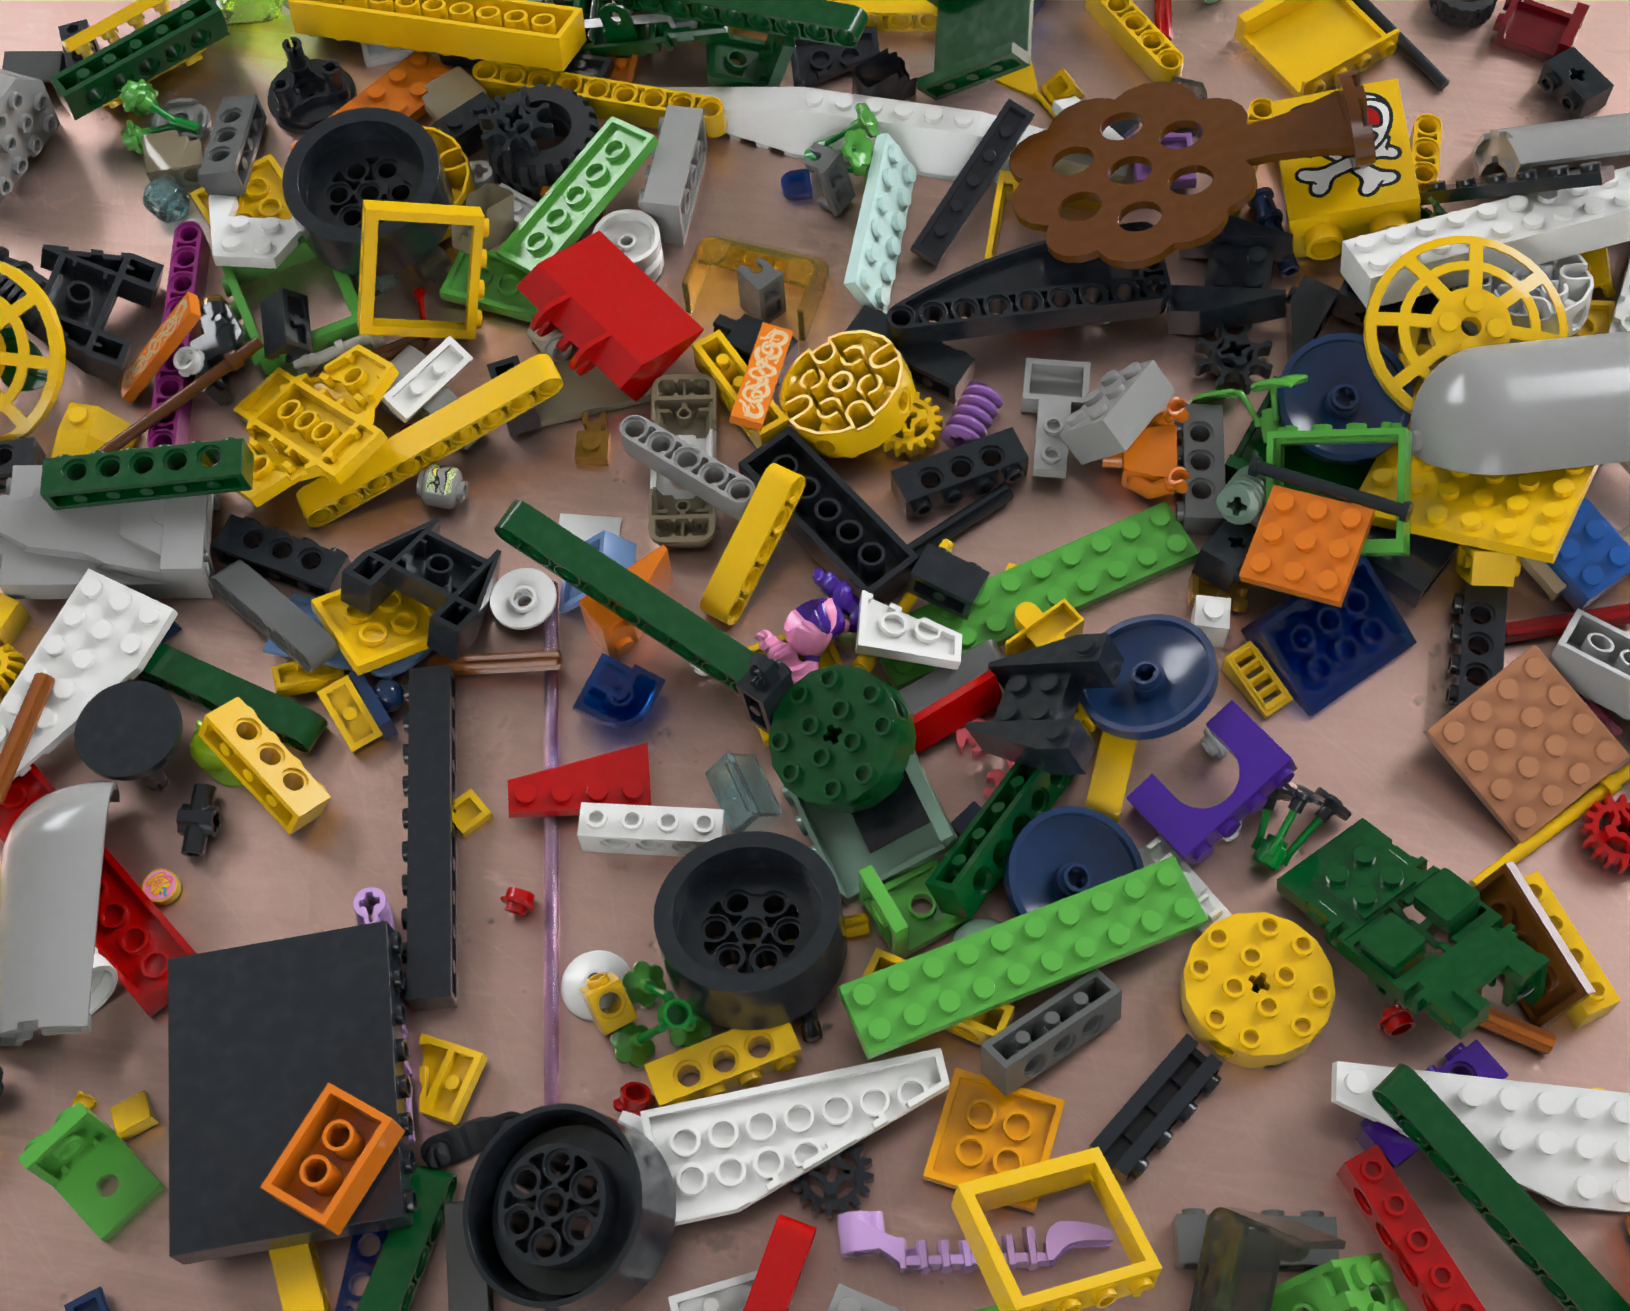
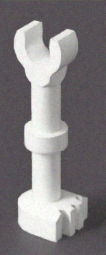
M358 335L346 341H342V339L334 342L335 345L316 353L305 354L292 363L299 375L304 373L310 375L320 364L337 358L357 344L363 347L372 344L374 349L387 344L381 335Z

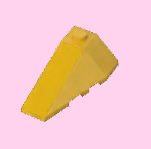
M70 402L59 425L51 458L63 454L72 456L90 454L132 424L102 407ZM141 435L119 451H123L125 448H136Z

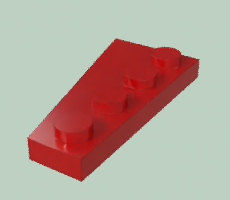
M647 743L507 780L509 818L580 815L581 802L652 806Z

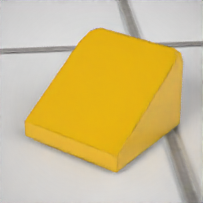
M1061 68L1039 87L1051 105L1056 100L1074 96L1081 99L1085 96L1064 68Z
M145 1090L110 1108L116 1134L124 1141L160 1123Z

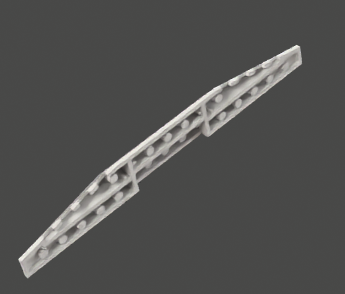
M659 87L719 98L724 104L728 127L725 133H728L730 138L738 141L744 138L756 142L757 147L769 150L770 147L784 151L786 156L804 159L805 150L810 148L814 142L827 139L849 127L852 121L858 119L855 106L858 103H866L870 112L877 119V127L880 134L889 133L894 142L900 146L908 161L914 165L917 175L954 181L997 117L996 115L981 111L808 87ZM1029 125L1017 144L1030 135L1046 129ZM866 134V138H868V139H870V140L872 141L873 150H874L876 138H875V137L870 138V137ZM843 137L828 146L834 150L842 149L845 139ZM1071 154L1059 160L1053 167V171L1062 175L1077 174L1088 168L1093 162V158L1087 154ZM1010 155L1000 170L1010 171ZM843 156L845 165L852 166L849 158ZM1128 165L1117 169L1110 177V180H1126ZM999 172L994 178V182H998Z

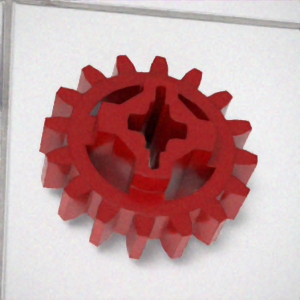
M1621 794L1616 802L1610 795H1607L1601 803L1595 801L1590 807V811H1587L1582 817L1581 821L1585 824L1579 830V834L1588 837L1583 842L1582 847L1594 850L1590 857L1592 860L1601 857L1604 859V869L1610 867L1611 864H1615L1618 873H1623L1628 865L1630 867V803H1627L1625 794ZM1604 818V822L1602 823L1604 828L1602 830H1599L1600 819Z

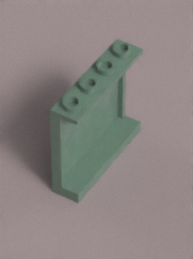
M915 750L913 755L910 754L905 770L931 822L872 853L869 852L851 813L836 812L817 807L805 802L784 786L781 787L790 806L795 804L799 815L795 817L799 829L804 836L809 834L813 846L809 848L815 851L832 871L838 885L840 898L846 905L859 898V870L872 864L882 883L886 884L948 852L958 840Z

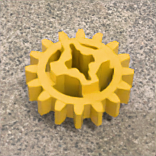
M920 392L915 393L912 412L907 418L910 429H907V423L904 422L901 431L883 443V451L887 452L893 448L895 449V457H899L902 452H907L908 458H912L913 451H918L921 455H925V446L935 448L936 439H941L943 416L939 415L940 407L938 405L931 406V397L921 400Z

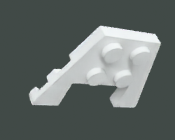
M209 195L212 255L215 265L277 269L299 245L298 238L302 234L293 216L290 220L277 219L275 217L248 218L243 215L235 216L239 207L237 196Z

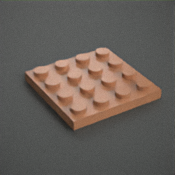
M1536 645L1526 650L1423 732L1517 845L1526 841L1630 757L1624 747Z

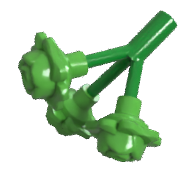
M140 79L138 82L128 80L127 84L121 89L119 98L124 102V111H133L136 117H141L142 114L148 116L150 112H155L169 121L168 124L153 129L150 127L141 129L137 125L134 126L132 121L126 120L127 128L121 131L123 144L127 146L128 151L136 150L138 154L143 156V136L164 132L173 128L198 135L201 124L172 116L161 109L156 99L158 91L153 89L152 84L145 83L144 79Z

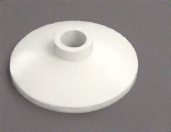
M519 568L506 573L496 582L490 596V607L495 618L502 625L517 630L530 629L544 622L553 612L557 602V591L551 578L544 572L534 568ZM531 601L529 605L521 607L523 602Z
M596 950L578 956L568 965L561 980V995L566 1007L576 1017L594 1022L579 989L587 985L586 981L590 977L601 972H607V974L613 972L622 982L623 975L631 971L630 967L621 957L609 951ZM614 992L605 993L599 1001L600 1008H608L612 1005L615 998Z

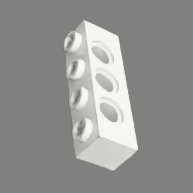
M581 802L577 837L583 852L685 857L700 845L726 835L727 823L724 809Z

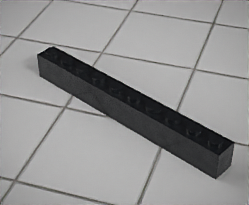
M451 665L409 668V681L403 684L405 702H409V712L403 714L404 731L408 733V744H403V760L405 765H408V776H403L402 785L404 796L408 797V808H403L402 821L404 829H408V841L402 842L403 861L407 862V874L402 875V892L404 896H407V908H402L401 921L403 930H407V942L403 943L401 958L403 965L407 964V977H404L405 988L401 989V995L403 1000H407L413 1011L458 1008L457 827L452 822V806L455 805V799H457V680Z

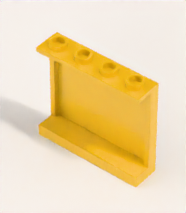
M1265 0L1238 15L1234 37L1293 97L1324 92L1334 86L1337 73L1356 69L1358 72H1363L1371 64L1382 58L1390 57L1397 48L1396 44L1400 30L1397 28L1386 34L1352 0Z

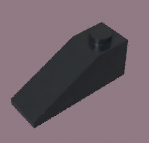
M1307 276L1303 277L1298 287L1295 285L1291 287L1286 297V303L1289 304L1286 315L1287 362L1303 345L1319 337L1332 314L1339 290Z

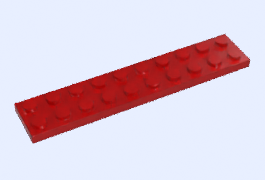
M34 763L30 765L32 769L21 777L19 775L12 781L4 802L0 805V839L4 843L12 825L22 812L41 797L56 791ZM104 846L95 946L98 949V954L105 957L117 970L118 980L146 1014L152 1017L168 1004V959L197 953Z

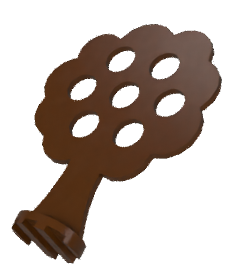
M1356 69L1337 73L1335 75L1336 91L1295 110L1250 124L1247 112L1237 102L1223 98L1197 100L1190 89L1179 83L1172 82L1145 83L1127 90L1116 99L1093 98L1079 101L1065 108L1054 117L1048 129L1030 135L1017 144L1010 154V171L1015 181L1020 183L1013 193L1012 207L1014 214L1020 224L1034 231L1046 232L1045 239L1048 252L1055 259L1066 263H1082L1100 257L1102 261L1112 267L1126 270L1139 269L1161 262L1175 250L1193 249L1206 244L1222 232L1230 214L1245 207L1254 197L1258 185L1255 170L1252 166L1289 159L1342 155L1349 156L1354 171L1367 168L1376 163L1372 124H1369L1367 99L1364 86H1360L1359 72ZM1120 120H1137L1143 124L1138 133L1127 139L1110 140L1102 136V133L1109 125ZM1179 128H1194L1202 132V136L1197 142L1185 148L1172 149L1161 144L1165 135ZM1071 154H1087L1093 158L1091 165L1077 174L1062 175L1053 171V167L1059 160ZM1128 164H1145L1152 169L1148 177L1135 184L1119 185L1110 180V177L1117 169ZM1189 173H1204L1213 179L1209 187L1196 194L1181 195L1170 189L1175 180ZM1080 199H1092L1102 204L1098 213L1083 221H1068L1060 217L1064 207ZM1138 209H1154L1162 214L1157 224L1143 231H1127L1119 226L1124 216Z

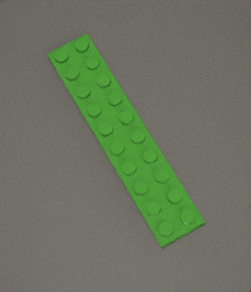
M1164 501L988 578L984 591L968 620L956 616L932 603L909 612L908 615L916 619L925 617L961 633V655L990 639L995 640L1000 647L1005 645V641L1019 632L1014 625L1016 607L1023 602L1035 604L1044 613L1065 598L1077 612H1080L1197 560L1199 552L1181 523L1176 521L1177 517L1168 503ZM877 657L892 686L898 691L939 668Z
M1172 856L840 985L837 992L869 1060L1206 925L1208 918L1175 856Z

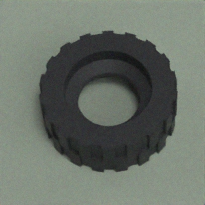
M1430 0L1429 6L1432 8L1434 16L1436 15L1441 22L1444 21L1452 27L1472 28L1479 24L1482 25L1487 19L1489 20L1494 12L1497 0H1478L1476 2Z

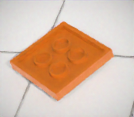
M1273 485L1239 573L1240 581L1341 608L1375 517L1374 509Z

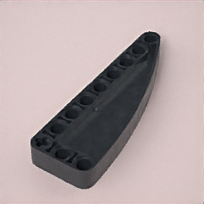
M1142 221L1119 224L1121 228L1133 232L1143 231L1154 226L1151 223ZM1044 240L971 265L893 305L887 312L886 337L895 346H909L1155 317L1161 315L1167 307L1171 292V282L1165 259L1145 268L1129 270L1112 267L1102 261L1100 257L1082 263H1066L1055 259L1048 252L1047 243Z

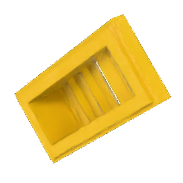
M1252 641L1243 644L1224 658L1221 670L1265 720L1293 701V697ZM1245 661L1248 662L1246 665L1240 668V664L1244 663ZM1255 670L1258 674L1249 680L1247 675ZM1265 681L1268 685L1257 692L1255 687ZM1275 692L1277 697L1265 704L1263 699Z

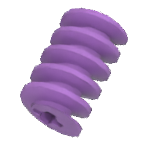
M968 382V386L964 389L961 398L957 402V406L946 421V426L941 431L940 437L942 441L952 449L985 437L987 429L993 424L992 419L998 415V409L1003 405L1002 397L982 382Z

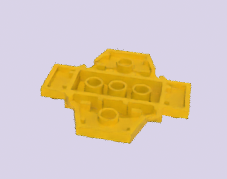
M357 344L324 365L326 373L322 372L318 377L310 378L307 373L295 377L278 367L233 409L235 414L247 423L246 431L250 435L248 446L254 454L253 489L236 493L258 508L298 481L321 476L329 482L334 480L341 485L348 478L352 477L356 470L371 456L376 454L380 447L389 440L385 433L374 426L373 423L376 407L399 375V371L394 364Z

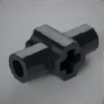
M194 784L190 804L183 803L181 808L178 809L176 818L177 832L184 836L181 854L185 856L205 857L208 837L216 838L217 833L220 832L222 823L221 809L214 805L217 788L213 785Z

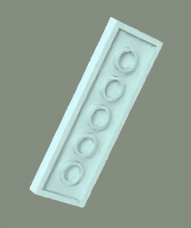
M888 132L878 134L876 137L844 279L845 287L862 307L866 305L874 310H881L884 313L887 312L888 305L890 304V294L893 280L896 277V265L898 256L901 253L903 232L906 229V218L912 201L913 185L917 178L914 165L908 161L900 146L894 142Z

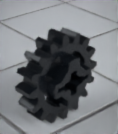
M863 1144L855 1149L852 1146L796 1178L800 1180L792 1184L793 1192L803 1191L799 1198L801 1206L811 1202L812 1214L816 1216L821 1209H825L827 1219H832L834 1210H839L841 1214L847 1212V1207L850 1205L859 1210L861 1202L858 1197L869 1198L871 1192L865 1184L874 1182V1174L865 1172V1170H868L873 1165L871 1158H861L865 1153ZM841 1153L851 1158L857 1168H854V1165H847L841 1158ZM830 1169H837L838 1175L835 1178V1182H828L827 1175H829ZM808 1183L817 1185L823 1191V1198L816 1195ZM846 1188H853L849 1194L838 1199V1195Z

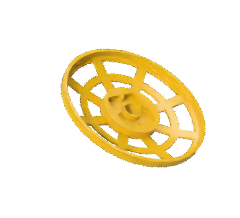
M1477 236L1437 238L1420 244L1403 254L1386 270L1376 284L1368 301L1364 317V345L1367 360L1373 374L1385 393L1409 414H1412L1415 399L1409 396L1402 388L1418 375L1425 381L1432 372L1428 367L1440 358L1444 361L1453 354L1468 348L1508 344L1510 339L1527 342L1568 337V324L1564 306L1557 290L1546 274L1531 259L1516 249L1498 241ZM1469 244V261L1449 262L1429 270L1416 258L1424 252L1441 246ZM1483 247L1491 248L1510 256L1525 266L1532 274L1519 282L1505 270L1488 263H1483ZM1403 267L1407 268L1419 280L1414 283L1406 294L1400 312H1378L1387 286L1398 271ZM1469 271L1468 287L1452 292L1438 279V277L1451 272ZM1483 273L1499 278L1508 284L1511 289L1499 298L1483 290ZM1539 285H1542L1548 293L1556 311L1559 336L1541 331L1539 313L1533 298L1529 294ZM1425 287L1438 298L1439 302L1433 308L1431 314L1411 313L1417 296ZM1519 299L1522 300L1528 312L1531 329L1512 325L1511 316L1507 308ZM1462 322H1473L1478 328L1477 335H1466L1461 328ZM1377 326H1398L1400 346L1410 365L1395 377L1387 369L1380 353ZM1410 327L1427 328L1428 339L1432 348L1420 357L1412 344Z
M0 261V273L9 277L27 293L12 305L0 296V310L2 311L0 313V331L11 324L18 347V353L6 352V345L0 333V377L5 369V365L17 366L13 381L7 392L4 394L0 389V413L3 412L16 425L10 432L0 436V442L29 436L47 418L57 401L63 384L66 366V347L60 320L46 293L23 271ZM34 306L40 312L46 328L49 357L30 355L28 335L19 316ZM28 369L48 370L41 396L31 413L25 417L13 402L24 386Z

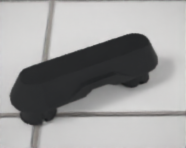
M508 1111L495 1116L478 1117L457 1124L448 1131L426 1139L420 1149L421 1157L431 1169H439L440 1166L446 1167L450 1163L469 1158L471 1155L483 1151L493 1136L511 1120L521 1115V1113Z

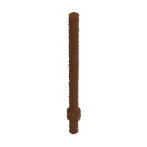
M254 337L238 350H230L222 356L224 360L96 451H119L231 370L235 372L245 365L244 361L264 347L257 337Z

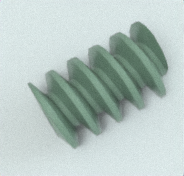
M1249 465L1240 468L1218 494L1215 502L1222 516L1234 524L1244 525L1251 522L1265 505L1266 477L1262 475L1257 477L1248 475Z

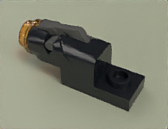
M210 294L200 300L201 336L189 342L190 347L195 348L197 351L201 350L205 356L204 366L201 372L198 373V377L224 360L222 356L230 350H238L241 347V341L245 337V332L234 310L218 294ZM226 374L202 391L221 406L232 400L228 388L230 380Z

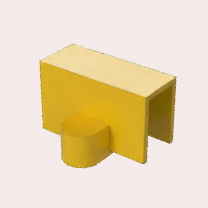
M1065 598L1044 613L1035 604L1023 602L1016 607L1014 625L1019 632L1005 641L1004 654L1011 656L1073 635L1083 634L1085 619Z

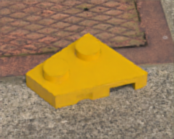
M421 1033L419 1045L423 1048V1066H419V1081L422 1084V1091L419 1094V1112L424 1117L456 1126L461 1120L488 1057L482 1052Z

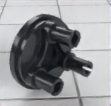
M290 37L293 47L290 46L288 39H285L282 43V48L288 59L287 67L279 72L271 82L267 102L272 118L281 128L291 133L304 135L316 124L331 116L356 97L357 90L352 77L340 66L338 61L333 59H309L304 54L300 39Z
M144 681L118 683L99 692L83 708L75 726V747L86 766L101 777L120 781L140 779L147 783L150 790L158 792L161 791L157 785L158 783L165 789L170 781L169 775L163 770V766L172 758L180 743L183 729L182 715L174 699L163 688Z

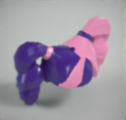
M815 568L813 580L821 588V592L829 598L809 600L789 613L784 621V633L787 642L784 643L778 636H773L769 630H762L755 636V639L760 642L759 648L766 653L768 658L774 661L780 660L791 669L794 684L809 672L818 669L820 656L829 645L831 639L841 633L857 632L860 598L853 594V588L845 580L838 581L837 576L832 571L825 573L822 568ZM843 614L849 616V620L845 619ZM800 654L804 656L806 661L801 662L798 659L797 655Z

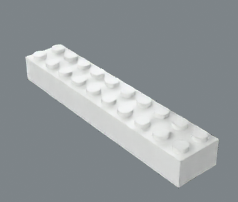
M1630 166L1614 170L1615 178L1603 185L1514 195L1502 200L1483 203L1479 206L1452 211L1448 214L1342 241L1340 273L1367 308L1371 294L1386 270L1406 252L1420 244L1437 238L1477 236L1495 240L1516 249L1531 259L1536 265L1630 241ZM1469 244L1441 246L1424 252L1416 258L1429 270L1449 262L1469 261ZM1483 247V263L1494 265L1508 273L1526 268L1508 255ZM1403 267L1387 286L1380 306L1403 301L1408 291L1419 279L1407 268ZM1469 271L1451 272L1438 277V279L1447 288L1456 287L1468 283ZM1483 273V279H1486L1489 276L1494 277L1490 274ZM1425 287L1418 296L1432 292Z

